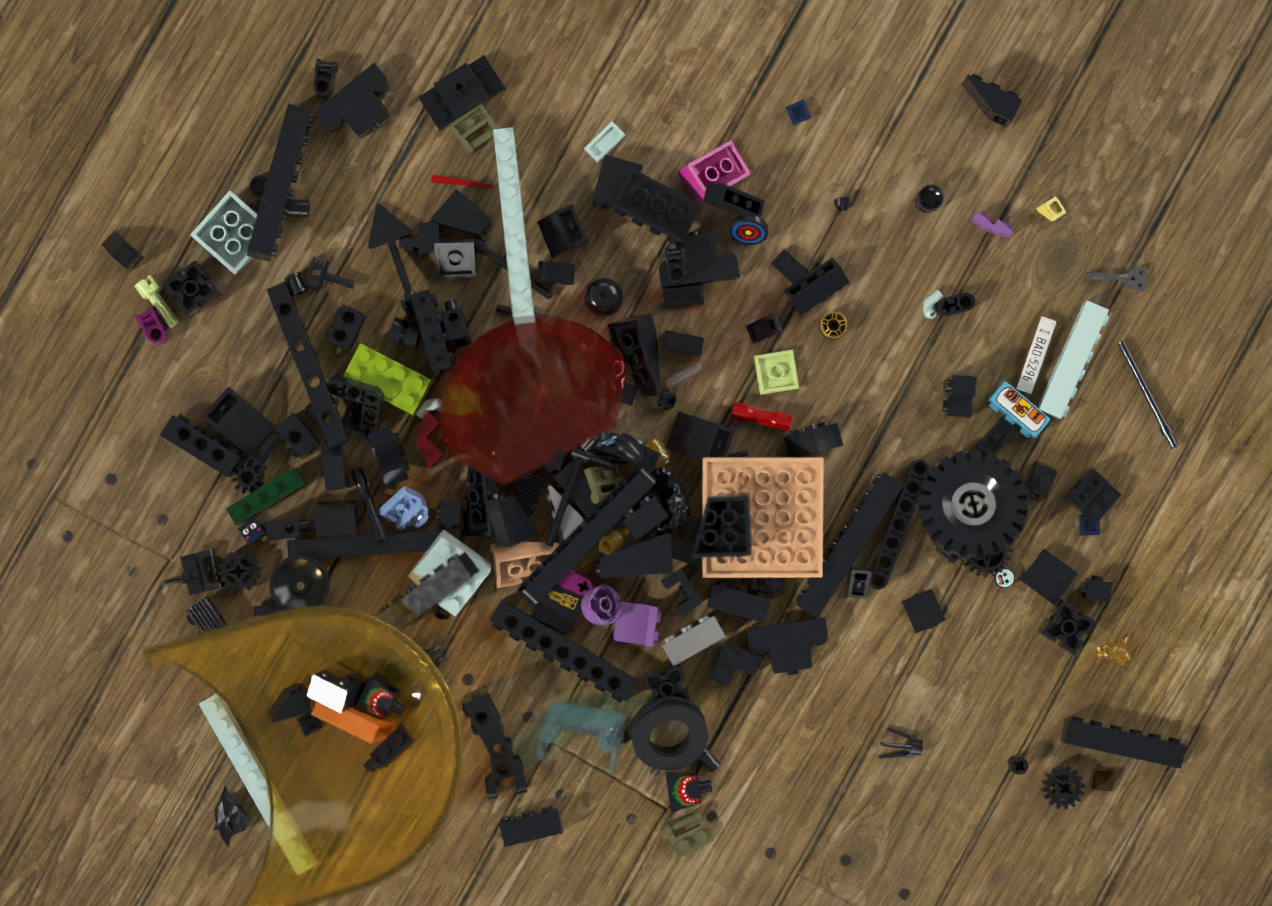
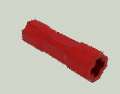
M734 402L731 419L753 422L789 431L793 414L770 411Z

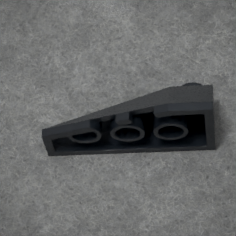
M651 313L635 315L607 324L615 348H619L624 356L622 360L625 365L628 364L633 372L632 377L643 397L659 396L661 390L657 332Z

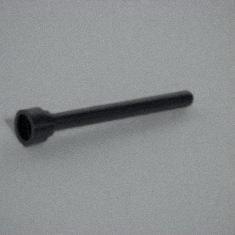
M478 236L474 241L475 253H483L508 271L507 261L489 249L485 240ZM530 278L532 289L546 299L552 298L553 295L549 290Z

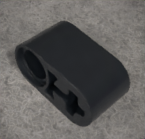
M538 261L536 281L574 285L576 265Z
M970 293L943 298L936 304V312L941 317L967 312L974 307L975 298ZM965 297L969 300L970 305L968 308L961 306V298ZM944 303L946 305L955 303V307H951L947 312L941 308Z

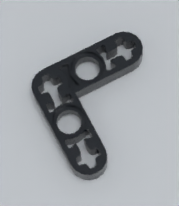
M339 375L332 376L326 384L330 394L363 404L359 433L364 439L369 440L368 433L370 432H368L367 428L369 423H372L370 425L371 432L377 431L380 428L384 401L382 389ZM351 387H356L360 391V394H353L351 392ZM367 410H373L376 413V417L369 416Z

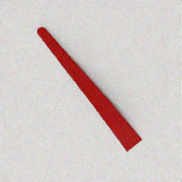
M436 175L431 176V183L493 188L492 184Z

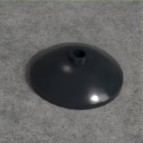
M295 555L282 560L275 567L270 577L269 588L272 599L283 611L293 615H306L316 611L324 604L330 591V579L326 569L319 561L306 555ZM299 582L304 583L303 589L297 588Z

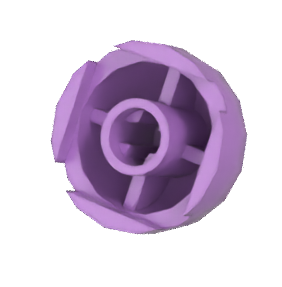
M600 585L593 587L583 596L581 601L582 613L588 621L595 625L614 623L621 613V607L619 608L618 602L621 601L620 596L611 586Z

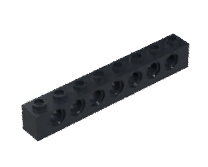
M503 599L489 620L493 622L491 626L495 629L508 631V636L518 642L520 639L527 643L525 646L535 652L537 649L544 653L543 657L551 662L554 659L561 663V668L568 672L572 669L578 673V678L585 682L589 679L595 683V688L602 692H605V690L611 692V697L619 702H622V700L627 702L639 682L635 677ZM509 616H514L517 619L515 627L507 625L506 620ZM531 626L535 631L534 636L526 637L523 632L524 628ZM544 636L549 637L552 641L551 646L543 647L540 642L541 638ZM566 647L569 650V655L567 657H560L557 652L558 648ZM577 657H583L586 660L584 667L579 668L575 665ZM595 667H600L603 670V675L599 678L592 675V669ZM617 677L620 680V685L617 688L611 687L609 685L610 678Z

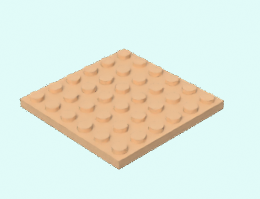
M703 457L702 516L708 497L728 493L750 492L753 553L751 556L702 558V578L823 577L824 458Z

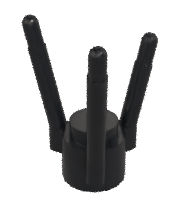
M890 727L887 728L888 731L909 740H906L905 744L881 742V746L902 748L905 753L879 755V759L921 756L923 740L917 739L916 735H909Z

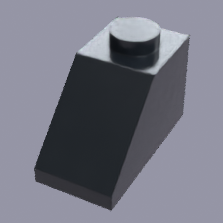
M115 230L102 243L107 252L129 271H132L144 258L141 253Z
M295 683L283 689L268 712L273 723L312 712L310 698L307 696L308 690L303 683Z

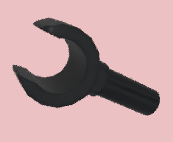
M181 572V578L165 580V585L175 583L186 584L183 572Z

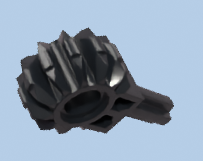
M269 434L256 456H249L247 461H243V468L237 464L236 468L239 472L232 471V474L237 476V478L231 479V482H238L235 489L238 490L242 487V494H245L247 489L249 493L254 492L253 487L256 490L260 488L257 485L258 483L265 484V481L260 480V477L265 476L264 472L268 467L265 465V462L279 442L276 436ZM247 472H251L253 475V480L250 483L244 481V475Z

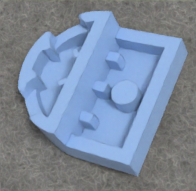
M407 486L402 487L379 508L380 515L394 521L396 528L405 530L406 527L410 526L418 528L428 519V507L424 496Z

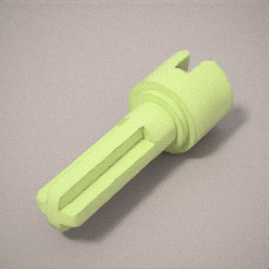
M151 275L147 276L145 280L142 279L134 286L143 299H149L170 328L179 323L177 317L158 293L160 287Z

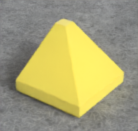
M1056 196L1036 208L1039 213L1052 222L1066 214L1065 209Z

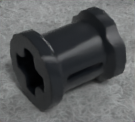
M300 271L284 278L292 290V297L308 291V287L304 286L300 277Z
M1019 755L1011 756L1008 760V768L1013 773L1022 775L1028 770V762ZM1016 761L1022 765L1020 769L1014 765Z

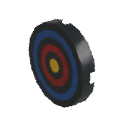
M740 215L731 220L729 234L733 240L740 244L757 245L767 239L768 224L758 216L753 215L752 218L748 217V215Z

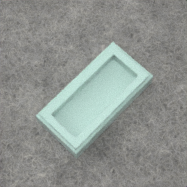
M611 121L584 150L599 163L605 154L607 155L626 134Z

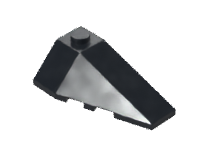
M485 456L469 457L467 470L469 489L465 493L467 508L463 510L465 536H494L485 501L493 498L492 495L499 491Z

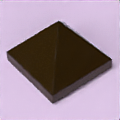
M1094 770L1092 790L1113 792L1114 771Z

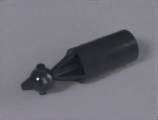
M257 199L254 203L249 204V207L258 212L261 200ZM303 199L287 201L286 208H289L287 216L308 218L310 201Z

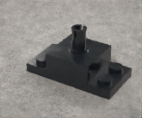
M485 55L469 65L465 63L435 82L433 88L418 98L438 130L441 131L478 104L485 103L506 88Z

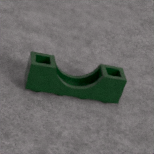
M292 467L229 506L226 510L235 525L240 526L273 503L307 485V482L299 469Z

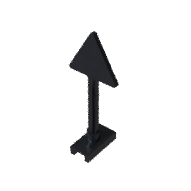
M377 203L368 248L373 249L388 244L405 292V300L400 301L404 312L410 318L412 317L411 311H414L411 295L415 291L412 290L396 240L412 235L413 231L380 203Z

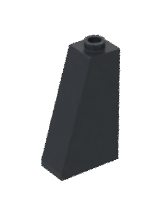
M665 533L600 557V562H596L597 574H601V578L673 573L671 533Z

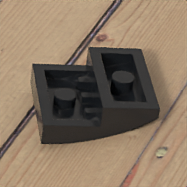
M1043 549L1020 580L1041 597L1055 605L1078 573L1049 551Z

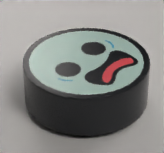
M1002 568V573L996 571L994 581L999 587L1008 588L1013 585L1015 575L1010 569Z

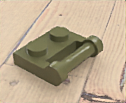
M482 103L449 125L469 155L474 152L475 148L494 136V129H499ZM486 124H489L491 128L472 142H467L466 138Z
M617 462L611 463L609 467L601 465L584 470L592 492L591 501L594 504L601 503L613 491L602 492L600 487L614 484L616 488L623 481Z
M699 808L694 810V813L670 825L668 823L663 825L678 858L714 841ZM698 820L700 825L674 836V831Z

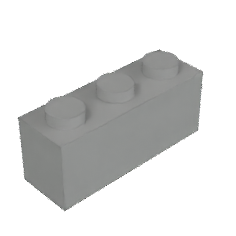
M707 614L698 619L699 623L692 627L689 624L681 629V634L677 636L671 634L663 639L665 643L662 644V647L673 666L726 637L714 615L710 617Z

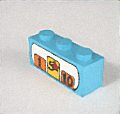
M1003 381L987 399L990 402L989 406L997 413L1001 411L1005 415V419L1012 425L1016 424L1020 427V432L1027 438H1036L1051 420L1006 381Z

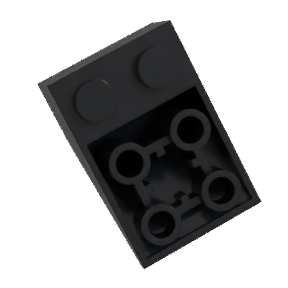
M968 74L961 85L988 120L1007 127L1013 121L1022 99L1018 98L1019 95L1015 92H1005L995 83L990 82L988 84L982 81V77Z
M227 387L202 416L216 430L249 456H252L276 427L231 387Z
M678 411L665 449L702 462L703 457H726L735 430Z

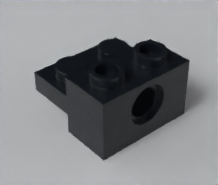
M1094 468L1086 471L1063 499L1096 525L1122 494L1108 483L1109 481Z

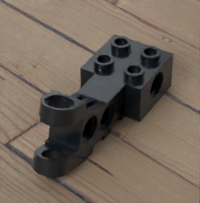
M484 685L464 695L462 711L466 718L470 717V726L474 735H479L490 754L492 772L485 777L488 800L498 798L495 780L514 777L517 794L527 793L522 760L519 754L514 755L512 751L513 742L510 736L506 738L503 733L504 724L486 686ZM480 711L485 712V714L479 715L477 713ZM497 744L504 746V750L501 752H496L493 748ZM499 764H506L508 768L505 771H500L497 769V766Z

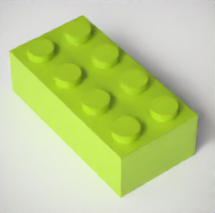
M361 343L343 377L381 388L385 401L414 416L433 382L431 379Z

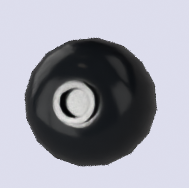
M599 278L588 285L585 290L584 300L586 307L592 314L605 318L619 311L623 304L624 296L617 282L610 278Z

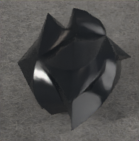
M225 785L215 808L216 823L213 830H219L223 841L229 847L231 838L245 831L251 819L245 812L244 805L234 803L232 795L229 794Z

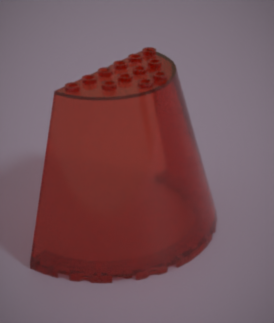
M534 316L535 322L515 325L514 320H510L495 326L473 341V344L467 350H464L460 356L461 358L451 369L441 399L440 421L442 434L451 458L505 484L554 459L553 454L556 450L567 452L614 428L627 365L613 345L588 326L579 322L558 318V316Z

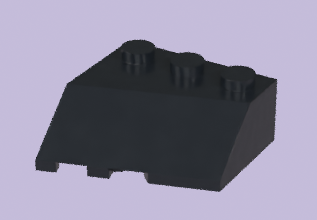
M750 492L728 493L708 497L691 558L751 556L753 548Z

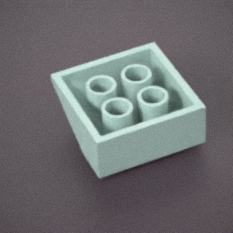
M229 191L190 235L236 275L253 259V257L247 256V249L257 214L233 192Z
M443 529L409 573L408 577L419 585L421 584L419 582L421 578L428 573L430 576L435 574L433 570L442 563L444 566L449 563L447 559L455 553L460 555L466 552L480 571L437 602L439 606L456 616L490 573L492 563Z

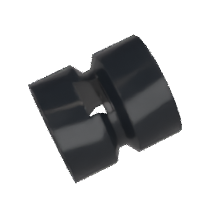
M935 185L924 186L915 197L917 209L925 214L935 212L944 200L942 190Z
M395 317L388 341L396 344L404 343L405 347L416 349L421 337L419 324L414 322L408 324L407 320Z

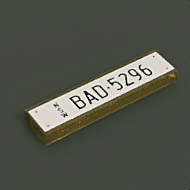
M1043 315L1038 316L1014 385V389L1033 396L1059 321Z

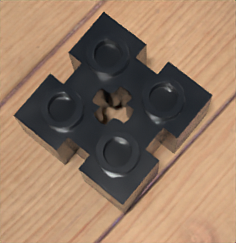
M196 260L182 269L185 273L180 277L175 274L163 283L172 297L180 298L177 304L184 314L190 318L203 309L200 304L203 302L210 304L223 295L213 281H206L205 278L209 275ZM191 285L196 287L194 293L189 292Z
M1059 599L1051 610V613L1054 614L1052 620L1046 619L1038 633L1053 642L1058 639L1060 641L1058 643L1059 647L1072 655H1076L1083 644V641L1080 640L1083 634L1089 635L1096 621L1081 612L1076 615L1074 613L1076 611L1075 607ZM1069 622L1070 630L1064 631V624Z
M681 664L667 667V673L659 674L658 670L643 673L646 690H652L653 696L649 697V702L668 696L681 697L690 701L687 687L682 688L681 682L685 681ZM664 684L673 687L670 690L671 693L666 694L665 691H661Z

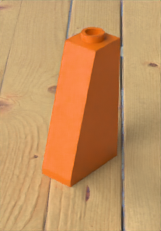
M316 700L313 702L311 715L371 744L383 741L389 737L396 720L389 717L384 720L354 709L356 705L339 713Z

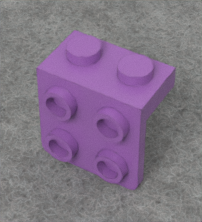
M619 602L621 613L615 623L614 640L653 647V643H657L659 631H655L656 623H660L661 611H658V606Z

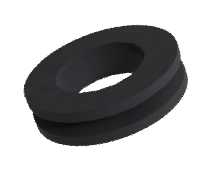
M661 697L648 702L636 713L631 723V739L637 757L647 766L657 770L671 771L690 765L701 756L708 742V730L703 713L694 703L681 697ZM677 720L688 726L689 733L686 739L675 746L661 747L650 741L649 736L652 729L661 722Z

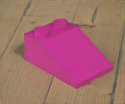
M731 140L687 164L677 172L693 200L699 204L704 203L703 199L708 182L733 186L751 175Z

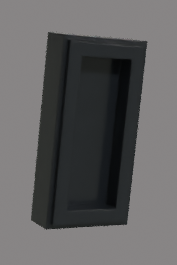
M702 284L663 288L664 308L704 305Z

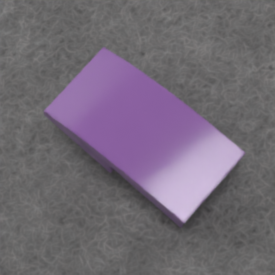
M978 212L971 219L976 225L992 234L1008 238L1013 233L1010 230L1012 227L1006 221L998 219L992 224L991 218L985 213L981 214Z

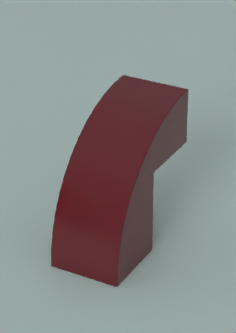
M428 412L420 424L417 442L423 461L432 469L445 454L428 439L441 425Z

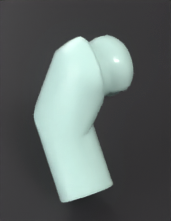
M936 290L923 302V313L926 318L933 319L937 315L935 303L943 298L939 290Z
M438 398L426 400L416 412V415L423 419L429 411H443L445 404Z

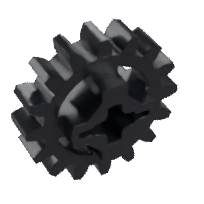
M236 550V555L229 552V558H222L225 563L218 565L222 568L218 575H223L220 582L226 581V589L231 586L232 592H236L237 588H239L240 593H243L244 588L248 591L252 590L251 584L257 586L258 583L255 579L261 578L257 573L262 568H257V564L260 561L253 560L254 554L248 556L247 550L243 554H241L240 550ZM244 559H246L252 567L247 566L244 563ZM234 560V565L228 569V565ZM239 566L240 569L248 570L247 572L241 573V577L238 573H232V571H236L237 569H239ZM249 574H252L251 579L247 583H245L246 577ZM228 576H232L237 584L233 583Z
M1060 765L1058 771L1051 768L1052 774L1045 773L1048 779L1041 781L1045 784V787L1041 788V791L1046 792L1043 796L1044 799L1050 798L1048 803L1051 806L1056 803L1055 807L1057 809H1060L1061 805H1063V808L1067 810L1069 804L1075 807L1074 801L1081 802L1079 795H1085L1081 788L1086 786L1080 783L1083 777H1076L1078 771L1073 770L1071 772V767L1069 766L1064 770ZM1065 774L1064 778H1056L1059 775ZM1074 781H1075V784H1076V790H1075V792L1073 791ZM1057 782L1065 785L1069 793L1061 790ZM1051 783L1053 784V787H1054V791H1053L1052 793H1051V790H1050ZM1062 797H1070L1068 800H1061Z

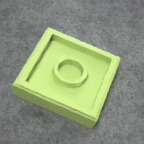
M793 350L754 356L760 395L799 389Z

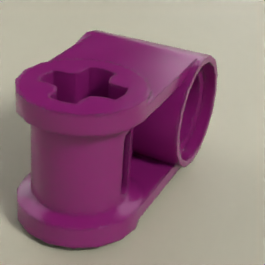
M151 306L148 311L140 315H135L138 324L149 341L156 345H163L167 342L168 332L154 306ZM160 330L162 333L161 338L155 340L153 337L154 333Z
M572 569L557 583L558 586L582 596L589 590L582 592L581 583L588 582L589 590L594 587V583L589 578L580 575Z

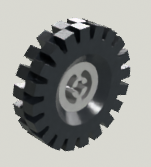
M971 450V453L965 454L964 451L956 452L954 457L949 458L947 456L939 461L937 467L933 466L921 487L919 516L925 533L929 534L930 541L936 547L939 545L942 551L950 556L952 554L957 555V559L968 560V558H974V561L985 560L987 556L993 558L1000 555L1002 550H1007L1014 544L1026 523L1029 500L1027 499L1026 485L1022 483V477L1019 472L1011 468L1012 464L1004 458L1002 461L997 459L996 454L988 452L985 455L981 454V450ZM977 494L973 495V503L977 506V516L980 515L983 508H986L987 512L979 518H968L963 513H966L969 517L974 516V510L970 507V497L966 498L964 504H960V500L966 495Z

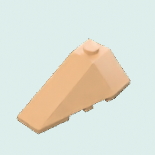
M521 541L512 546L491 544L497 588L523 583L522 579L529 577L561 543H554L553 547L545 545L546 543L527 541Z

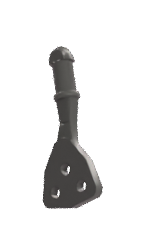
M1145 267L1133 268L1120 275L1092 271L1085 274V278L1088 281H1121L1129 288L1140 292L1145 290L1148 280Z

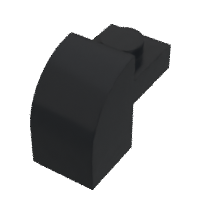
M419 223V239H399V248L404 249L405 253H415L416 249H419L420 257L432 254L434 252V240L440 239V224Z

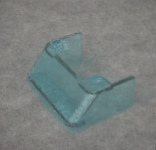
M560 701L553 702L548 706L539 730L535 761L545 760L547 743L555 742L558 739L560 729L599 735V749L602 752L612 754L609 774L613 775L619 770L626 718L623 713L615 710Z

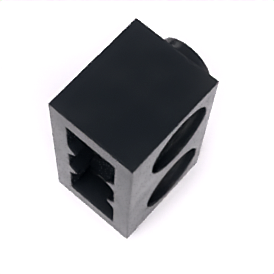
M343 304L342 308L339 307L335 313L334 318H336L334 325H330L327 330V341L351 352L367 315ZM346 314H354V321L352 323L345 322ZM339 331L346 333V338L343 341H337L336 339Z

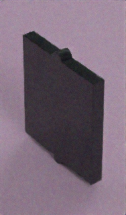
M932 588L920 594L915 593V596L902 601L915 633L927 628L932 629L934 625L946 621Z

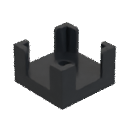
M681 568L661 580L665 589L680 582L681 585L678 587L683 596H689L688 599L677 605L681 616L702 604Z

